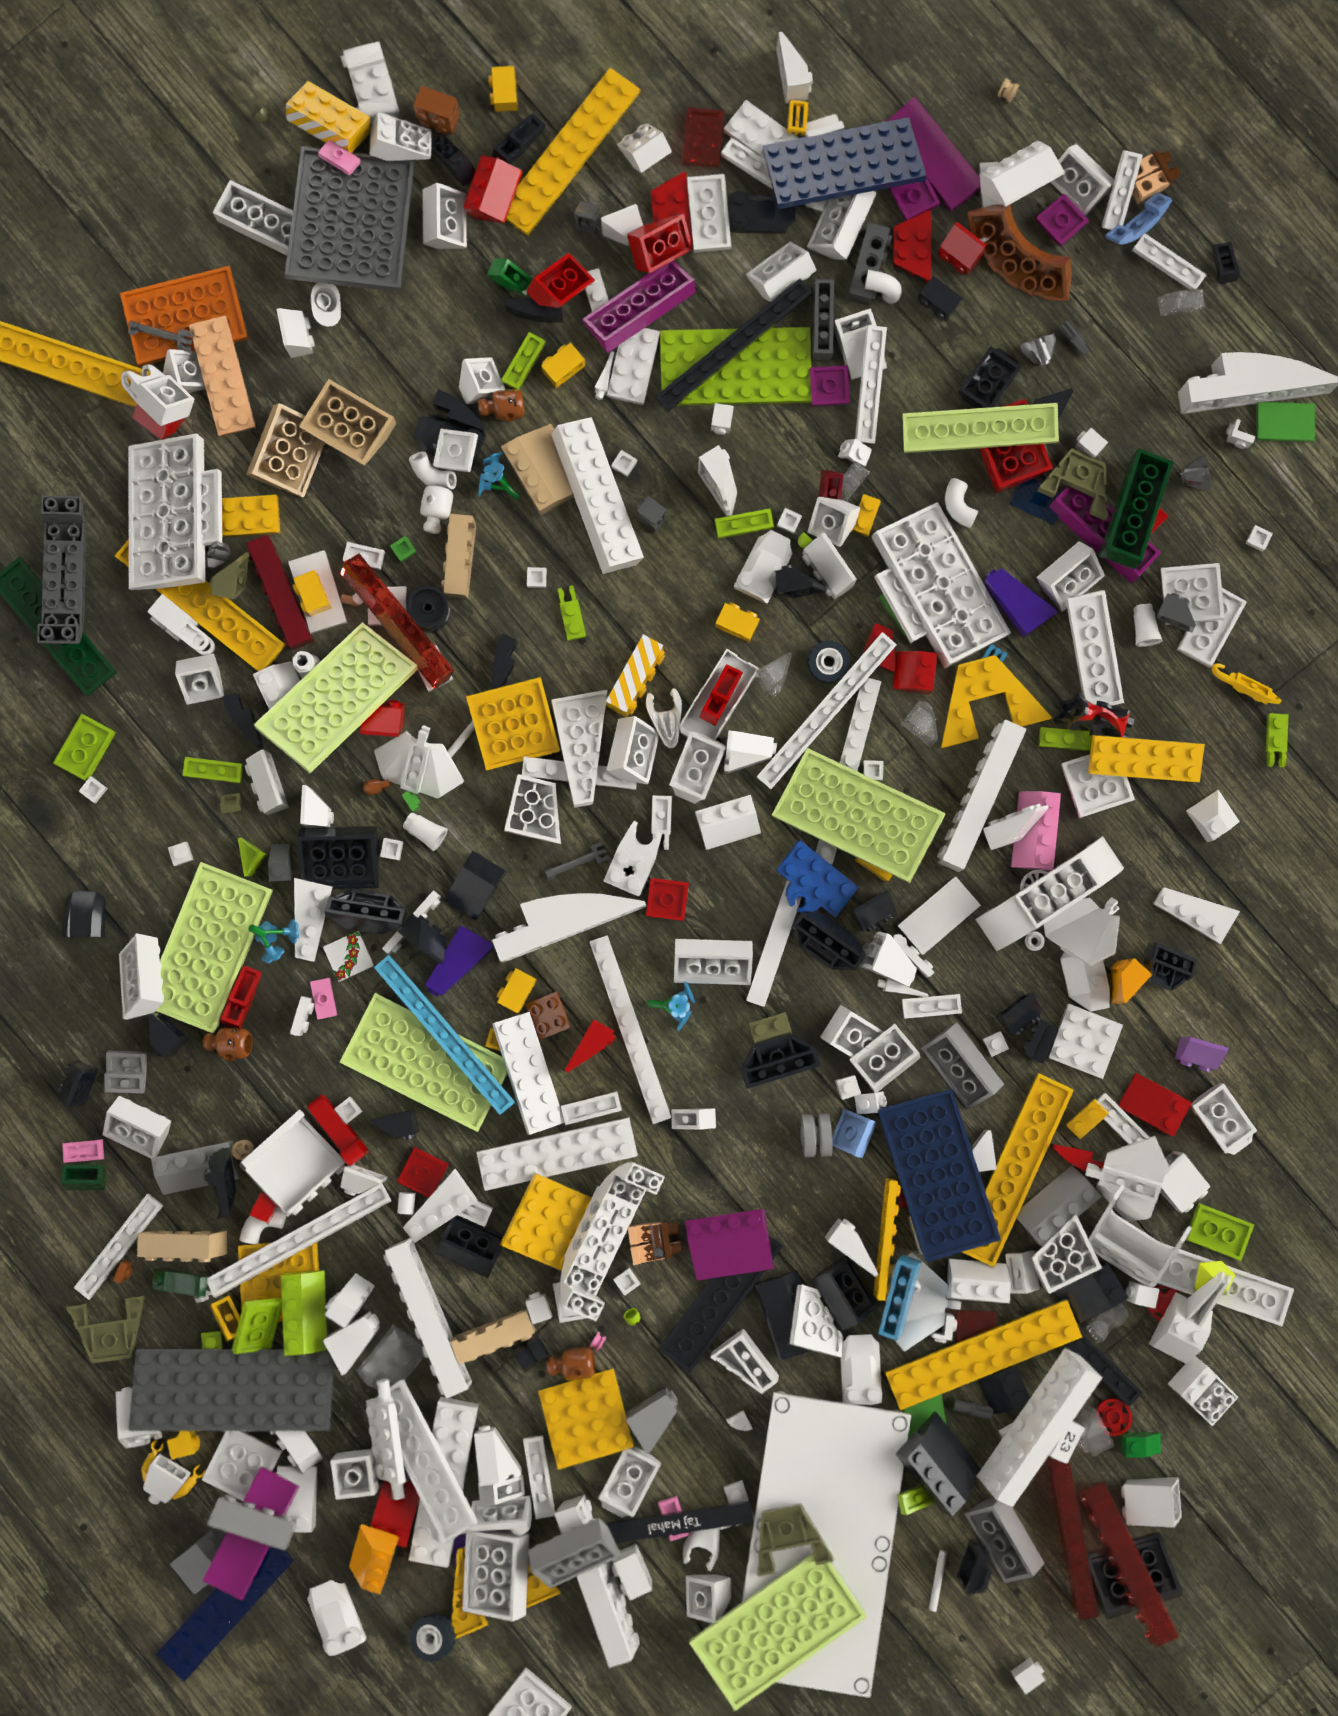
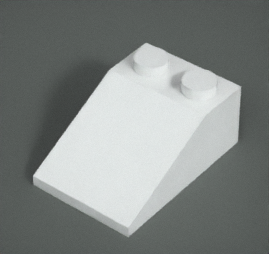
M779 32L777 57L785 103H789L790 100H808V93L811 92V84L813 83L812 73L808 72L807 64L784 33Z
M840 1005L820 1038L853 1057L884 1033V1031Z
M838 1218L826 1234V1240L876 1277L878 1273L860 1237L854 1230L856 1227L845 1218L843 1221Z
M278 1465L277 1474L300 1486L286 1513L293 1516L294 1521H297L294 1532H312L316 1526L317 1466H313L305 1473H302L298 1466Z

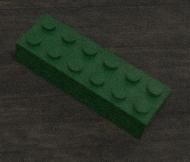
M1140 448L1131 456L1099 556L1131 569H1135L1143 561L1174 463L1173 461Z

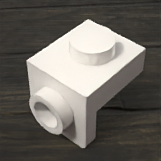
M1236 419L1233 423L1229 424L1226 430L1228 435L1226 441L1235 444L1237 448L1248 449L1253 444L1255 436L1239 431L1238 427L1241 420Z
M856 439L845 440L840 447L838 457L841 459L847 458L860 467H865L872 449Z
M884 1092L855 1096L857 1114L878 1113V1110L886 1108L887 1100Z
M945 1313V1325L942 1327V1332L935 1331L930 1334L932 1338H935L934 1341L946 1343V1340H952L953 1331L956 1332L957 1329L955 1316Z

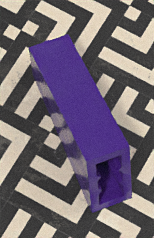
M1002 568L998 571L993 569L986 575L987 579L983 584L1023 637L1057 613L1055 608Z
M460 925L445 951L444 962L437 964L425 984L429 988L428 992L437 997L439 994L445 995L494 949V944Z

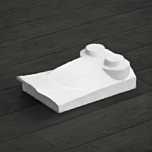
M772 530L758 537L733 588L768 604L777 586L775 571L781 570L782 566H786L792 556L790 539Z
M691 731L669 784L673 788L675 796L694 804L705 800L727 746L719 741Z
M1224 1083L1211 1087L1191 1104L1193 1113L1200 1118L1224 1153L1235 1155L1252 1142L1253 1134L1257 1130Z
M872 1334L848 1335L847 1339L843 1342L840 1357L842 1403L852 1405L882 1403L879 1342L873 1338Z
M637 1447L622 1451L598 1498L601 1500L602 1507L621 1518L625 1516L634 1517L661 1462Z
M531 1496L517 1497L496 1505L480 1503V1500L472 1501L471 1509L478 1523L461 1534L488 1530H510L514 1535H524L529 1531L531 1524Z
M330 1580L310 1589L308 1602L323 1640L324 1651L328 1656L340 1654L366 1640V1635L345 1582L337 1583Z

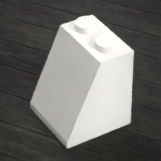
M1173 1150L1165 1158L1168 1168L1160 1193L1176 1211L1186 1213L1192 1209L1193 1203L1197 1199H1202L1208 1193L1207 1190L1210 1188V1185L1184 1153Z
M371 1311L351 1321L345 1328L341 1327L329 1334L323 1340L342 1375L346 1374L380 1328L378 1317L375 1313L372 1314Z
M1179 1477L1127 1480L1124 1486H1122L1121 1495L1122 1498H1125L1123 1518H1126V1525L1175 1527L1182 1518Z

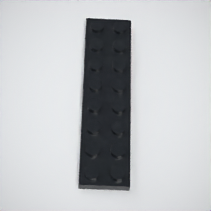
M769 1235L772 1259H774L783 1245ZM765 1270L709 1279L661 1344L659 1350L691 1373Z

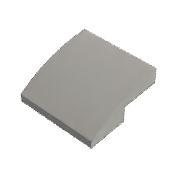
M108 1050L106 1052L107 1071L104 1074L105 1092L144 1093L147 1052Z

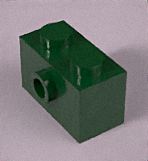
M89 1163L63 1165L61 1185L65 1190H105L107 1171L103 1165H91Z

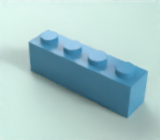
M902 1255L898 1259L879 1335L896 1341L902 1335L921 1260Z

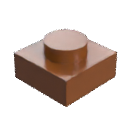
M128 1260L122 1261L113 1281L122 1283L129 1280L133 1272L131 1268L133 1262Z

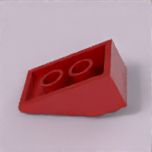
M683 213L641 226L627 234L636 269L651 273L693 250Z
M594 1019L564 1071L570 1072L607 1045L611 1046L616 1037L613 1035L615 1030Z
M1135 1073L1118 1106L1162 1133L1174 1137L1192 1102Z
M405 1479L406 1482L403 1483L405 1497L394 1500L392 1499L391 1483L384 1480L370 1527L398 1536L397 1546L406 1548L413 1528L420 1496L413 1482Z

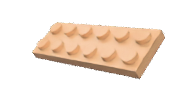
M222 316L190 324L189 327L190 331L193 332L192 339L218 436L222 437L256 428L227 317Z

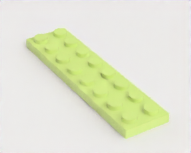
M1048 403L904 413V453L1059 443L1058 404Z

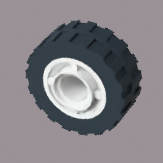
M829 640L818 643L811 650L807 659V667L811 676L815 680L821 681V683L831 684L839 681L845 676L850 667L849 653L839 642ZM824 658H831L833 666L827 667L824 664Z
M430 1613L414 1623L415 1625L411 1628L409 1638L412 1650L418 1658L425 1662H434L447 1656L452 1651V1647L455 1645L456 1633L454 1632V1626H452L451 1621L446 1616L440 1615V1613Z

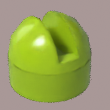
M804 532L798 537V544L801 548H806L813 541Z
M636 1308L627 1310L623 1315L626 1323L630 1326H635V1323H639L641 1319Z

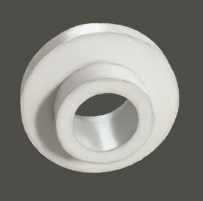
M1030 932L1025 938V945L1032 951L1040 950L1044 946V937L1039 932ZM1032 938L1037 939L1036 945L1031 943Z

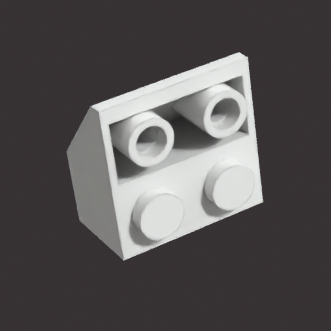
M648 123L639 126L636 132L625 136L617 144L631 165L641 173L672 152L663 132Z

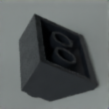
M456 1215L451 1219L435 1254L489 1278L503 1248L501 1242L504 1235Z
M848 1256L841 1258L822 1270L812 1279L842 1330L859 1324L879 1306Z

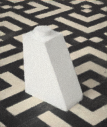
M728 731L724 774L770 760L772 754L776 755L777 743H773L774 738Z
M878 931L870 944L866 942L862 946L867 956L859 966L910 987L915 979L917 968L891 935Z
M126 1387L122 1391L116 1392L118 1440L125 1448L144 1446L150 1443L151 1438L159 1439L162 1437L161 1431L128 1430L133 1387Z
M490 1425L478 1427V1430L474 1433L480 1487L502 1483L511 1474L512 1477L520 1476L522 1467L496 1427L490 1428Z

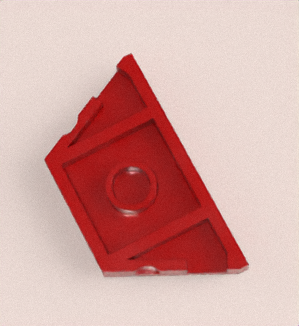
M684 171L651 191L653 222L683 213L691 243L693 244L687 173Z
M931 210L921 213L893 228V266L907 271L912 276L917 275L925 279L927 283L931 279Z

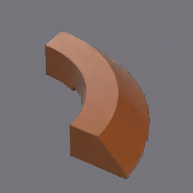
M1002 204L990 205L968 212L971 232L986 244L983 255L995 273L998 272L1006 279L1008 284L1016 289L1019 288L1028 292L1031 296L1036 295L1053 301L1069 300L1072 275L1070 256L1052 255L1032 245L1016 226L1010 204L1006 207Z

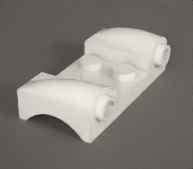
M375 42L344 50V55L341 56L344 68L348 67L359 105L356 109L370 117V125L374 122L378 112L400 118V112L380 43Z

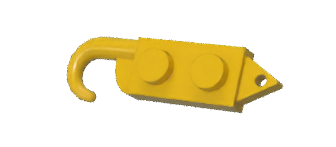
M1219 663L1213 664L1211 667L1212 673L1218 679L1232 685V688L1236 689L1239 693H1244L1257 702L1267 705L1268 703L1280 704L1282 701L1272 692L1273 689L1239 672L1227 675L1218 670V668H1225L1224 665Z

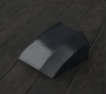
M73 891L66 898L62 937L105 938V897L96 891Z

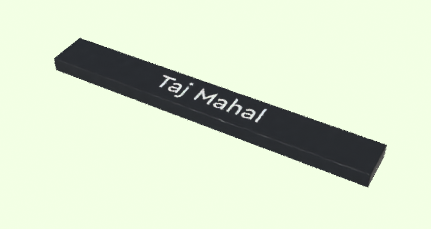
M751 1501L604 1524L608 1527L615 1543L753 1523L754 1517Z

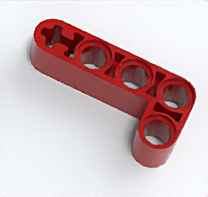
M323 1093L307 1105L311 1114L341 1150L340 1155L349 1166L354 1165L369 1153L361 1139L349 1124L343 1121L335 1111L334 1105Z

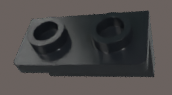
M1042 1019L1039 1023L1036 1022L1031 1033H1034L1031 1041L1027 1040L1023 1048L1026 1051L1025 1056L1043 1064L1059 1029L1049 1025L1048 1022Z

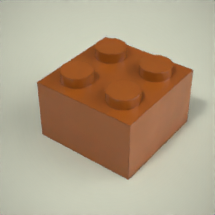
M421 86L413 105L417 122L420 126L436 129L441 134L448 133L453 135L460 117L457 99Z

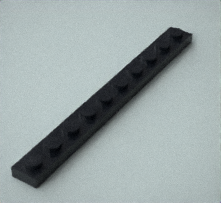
M801 278L798 279L656 395V400L668 413L812 295V291Z

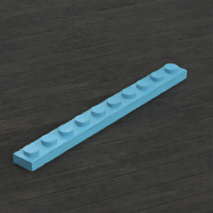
M390 955L374 967L500 1115L515 1103L513 1098Z

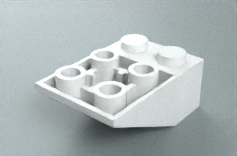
M378 112L370 130V155L386 161L430 159L431 130Z
M871 308L834 321L833 330L845 364L848 365L851 380L862 376L866 326H877ZM884 358L883 369H886L887 366Z
M1040 804L1024 808L1022 811L1006 815L1004 818L988 822L989 826L983 828L990 849L994 850L1022 840L1049 808L1048 805L1041 807Z
M1196 1356L1185 1364L1168 1383L1211 1426L1220 1419L1238 1398Z

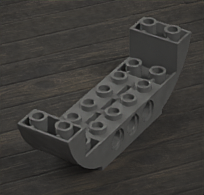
M41 495V515L44 520L42 621L41 624H38L37 643L78 644L82 638L85 621L86 535L82 497Z

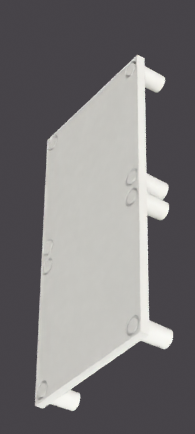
M783 1391L773 1392L742 1602L813 1553L810 1544L774 1551L772 1555L776 1573L764 1576L757 1575L762 1511L801 1503L834 1556V1561L831 1562L867 1615L865 1619L776 1681L777 1683L870 1697L898 1508L897 1494H900L904 1464L895 1453L907 1442L911 1418L909 1413H903L897 1409L890 1411L789 1395Z

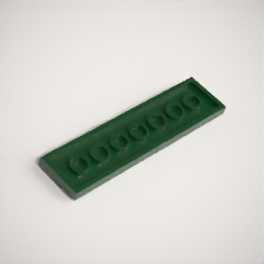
M18 557L0 572V594L37 637L38 624H41L43 583L22 558ZM84 632L78 644L42 643L86 696H90L117 673Z

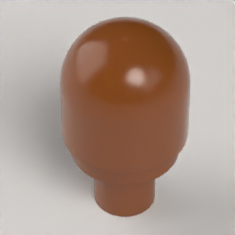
M376 778L368 780L363 784V791L367 795L379 794L383 792V788L390 787L389 780L380 781Z

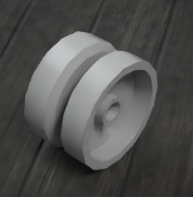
M829 1113L817 1116V1126H815L812 1114L801 1115L800 1138L804 1158L816 1155V1145H818L821 1157L832 1156V1130Z

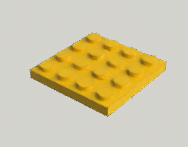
M541 677L466 696L486 770L521 762L524 757L536 758L560 751Z
M534 1173L503 1237L501 1245L562 1271L565 1260L564 1255L592 1197Z
M273 1242L238 1245L239 1261ZM314 1243L240 1284L241 1309L244 1301L271 1298L282 1299L281 1275L285 1272L319 1271L318 1243ZM282 1308L278 1322H283Z
M614 1369L594 1374L589 1379L573 1380L538 1391L558 1470L635 1447L629 1424L626 1421V1412Z

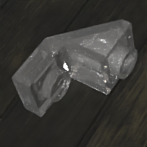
M1202 289L1175 291L1158 297L1161 316H1167L1180 311L1189 313L1205 308Z
M854 461L843 477L841 500L846 502L870 473L856 461Z
M1119 1303L1115 1307L1094 1316L1086 1328L1098 1343L1103 1342L1111 1330L1124 1324L1130 1313L1122 1303Z

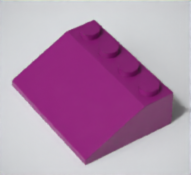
M764 1209L685 1221L697 1281L774 1269Z

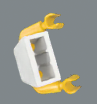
M155 1440L151 1444L152 1452L148 1454L141 1468L143 1481L145 1482L143 1489L150 1494L148 1499L152 1504H158L160 1501L167 1503L170 1499L176 1500L187 1495L197 1483V1478L204 1476L206 1469L202 1474H198L196 1469L200 1466L199 1464L194 1468L193 1475L190 1476L191 1472L160 1453L156 1456L158 1452L164 1450L165 1443H162L160 1449H157L156 1443L158 1440Z

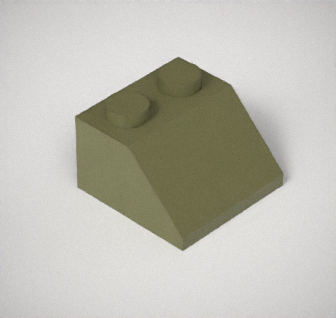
M245 552L212 576L210 580L212 595L235 599L245 590L249 561L248 552Z
M786 1012L748 1023L754 1044L785 1034H792Z

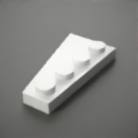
M294 878L295 922L298 923L299 937L295 943V958L315 961L326 916L324 911L328 898L331 895L332 886Z
M1165 887L1161 889L1153 905L1217 944L1222 943L1240 912Z
M454 1169L403 1228L415 1243L475 1204L478 1199L457 1170Z

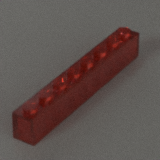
M359 553L346 560L340 574L408 658L417 665V669L433 689L449 681L454 669Z
M1048 1455L1046 1463L1074 1612L1079 1620L1099 1617L1070 1459L1066 1464Z
M1104 1481L1081 1491L1082 1496H1080V1500L1084 1508L1088 1507L1091 1513L1089 1519L1093 1527L1097 1526L1100 1532L1098 1538L1103 1547L1106 1546L1109 1551L1107 1556L1112 1566L1116 1565L1119 1573L1116 1574L1121 1585L1125 1584L1128 1590L1126 1596L1130 1604H1134L1138 1611L1135 1614L1141 1625L1144 1624L1147 1630L1145 1636L1150 1645L1154 1644L1155 1647H1160L1179 1638Z

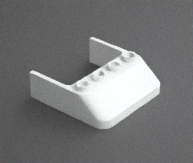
M1121 1185L1088 1240L1095 1254L1143 1285L1154 1287L1192 1228L1187 1227L1175 1248H1168L1113 1212L1112 1208L1125 1188L1124 1185Z

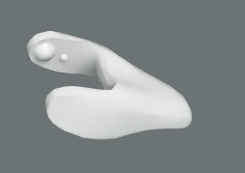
M673 688L670 695L673 697L674 708L669 711L657 712L653 706L654 695L648 693L646 707L663 743L668 748H674L677 745L682 709L680 695Z
M720 1528L691 1532L683 1545V1563L687 1564L690 1561L692 1548L701 1547L712 1553L709 1562L706 1564L707 1570L711 1571L719 1556Z

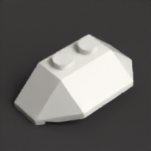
M1064 952L1060 961L1068 996L1090 1012L1110 1008V988L1103 960L1094 965H1088L1079 958H1074Z

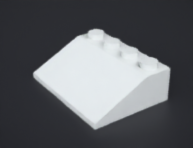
M500 1530L466 1533L463 1611L508 1621H515L526 1616L529 1534L525 1533L522 1536L512 1534L511 1531Z

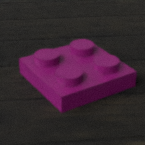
M927 177L926 181L889 188L905 221L940 205V201Z
M1065 194L1060 196L1035 219L1059 247L1064 245L1089 222Z
M848 365L810 368L812 407L850 404Z

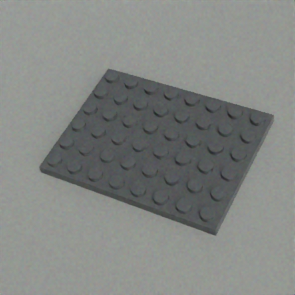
M301 146L285 279L400 292L414 160L386 161L369 154L351 153L360 159V164L349 176L318 157L319 148Z

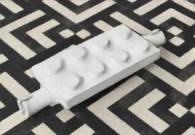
M380 1379L376 1381L379 1398L366 1400V1413L370 1425L369 1434L372 1440V1454L375 1461L374 1471L378 1479L391 1483L392 1499L399 1500L405 1497L403 1483L406 1481L393 1396L390 1395L389 1379Z

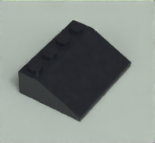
M377 826L300 828L297 835V846L302 880L332 886V889L379 888Z
M936 1411L895 1453L938 1509L950 1516H954L964 1505L981 1470Z
M1160 1533L1085 1556L1106 1620L1181 1597L1183 1593Z

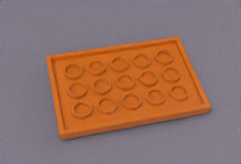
M230 266L120 293L128 325L129 321H134L178 334L180 329L190 331V324L226 316L233 342L249 339ZM138 332L135 335L130 334L139 367L166 360V354L169 349L180 350L177 349V342L143 332ZM193 339L192 344H184L191 346V351H196Z

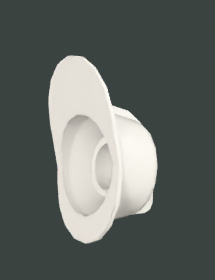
M315 284L312 288L310 299L313 316L323 326H334L338 323L341 316L339 291L334 284Z

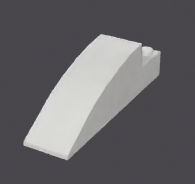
M1245 352L1221 353L1211 365L1213 374L1207 376V378L1200 379L1199 376L1189 378L1178 391L1181 414L1251 405L1258 402H1272L1329 394L1338 386V377L1301 361L1281 356Z
M567 894L540 898L520 904L528 926L522 924L514 927V932L509 934L506 931L496 934V939L492 941L500 962L504 963L645 908L646 903L641 900L605 894Z

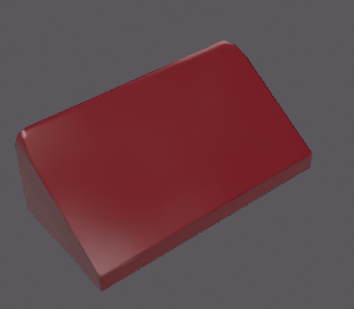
M822 470L818 497L841 500L844 474Z

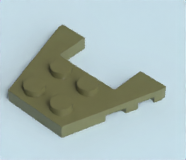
M1071 449L1037 491L1053 498L1056 495L1059 483L1065 484L1094 497L1089 514L1105 520L1108 517V510H1106L1108 500L1105 491L1107 485L1106 463Z
M144 1295L125 1298L127 1319L89 1324L87 1304L67 1307V1311L74 1321L73 1324L76 1330L78 1329L91 1363L133 1357L145 1300Z
M801 1503L762 1511L758 1576L776 1573L772 1552L809 1544L811 1545L816 1565L834 1561V1556Z

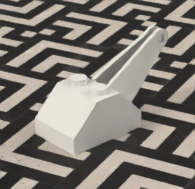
M1220 1271L1189 1298L1175 1292L1149 1344L1185 1364L1191 1361L1202 1351L1211 1333L1212 1309L1229 1285L1231 1276L1225 1275L1224 1272Z

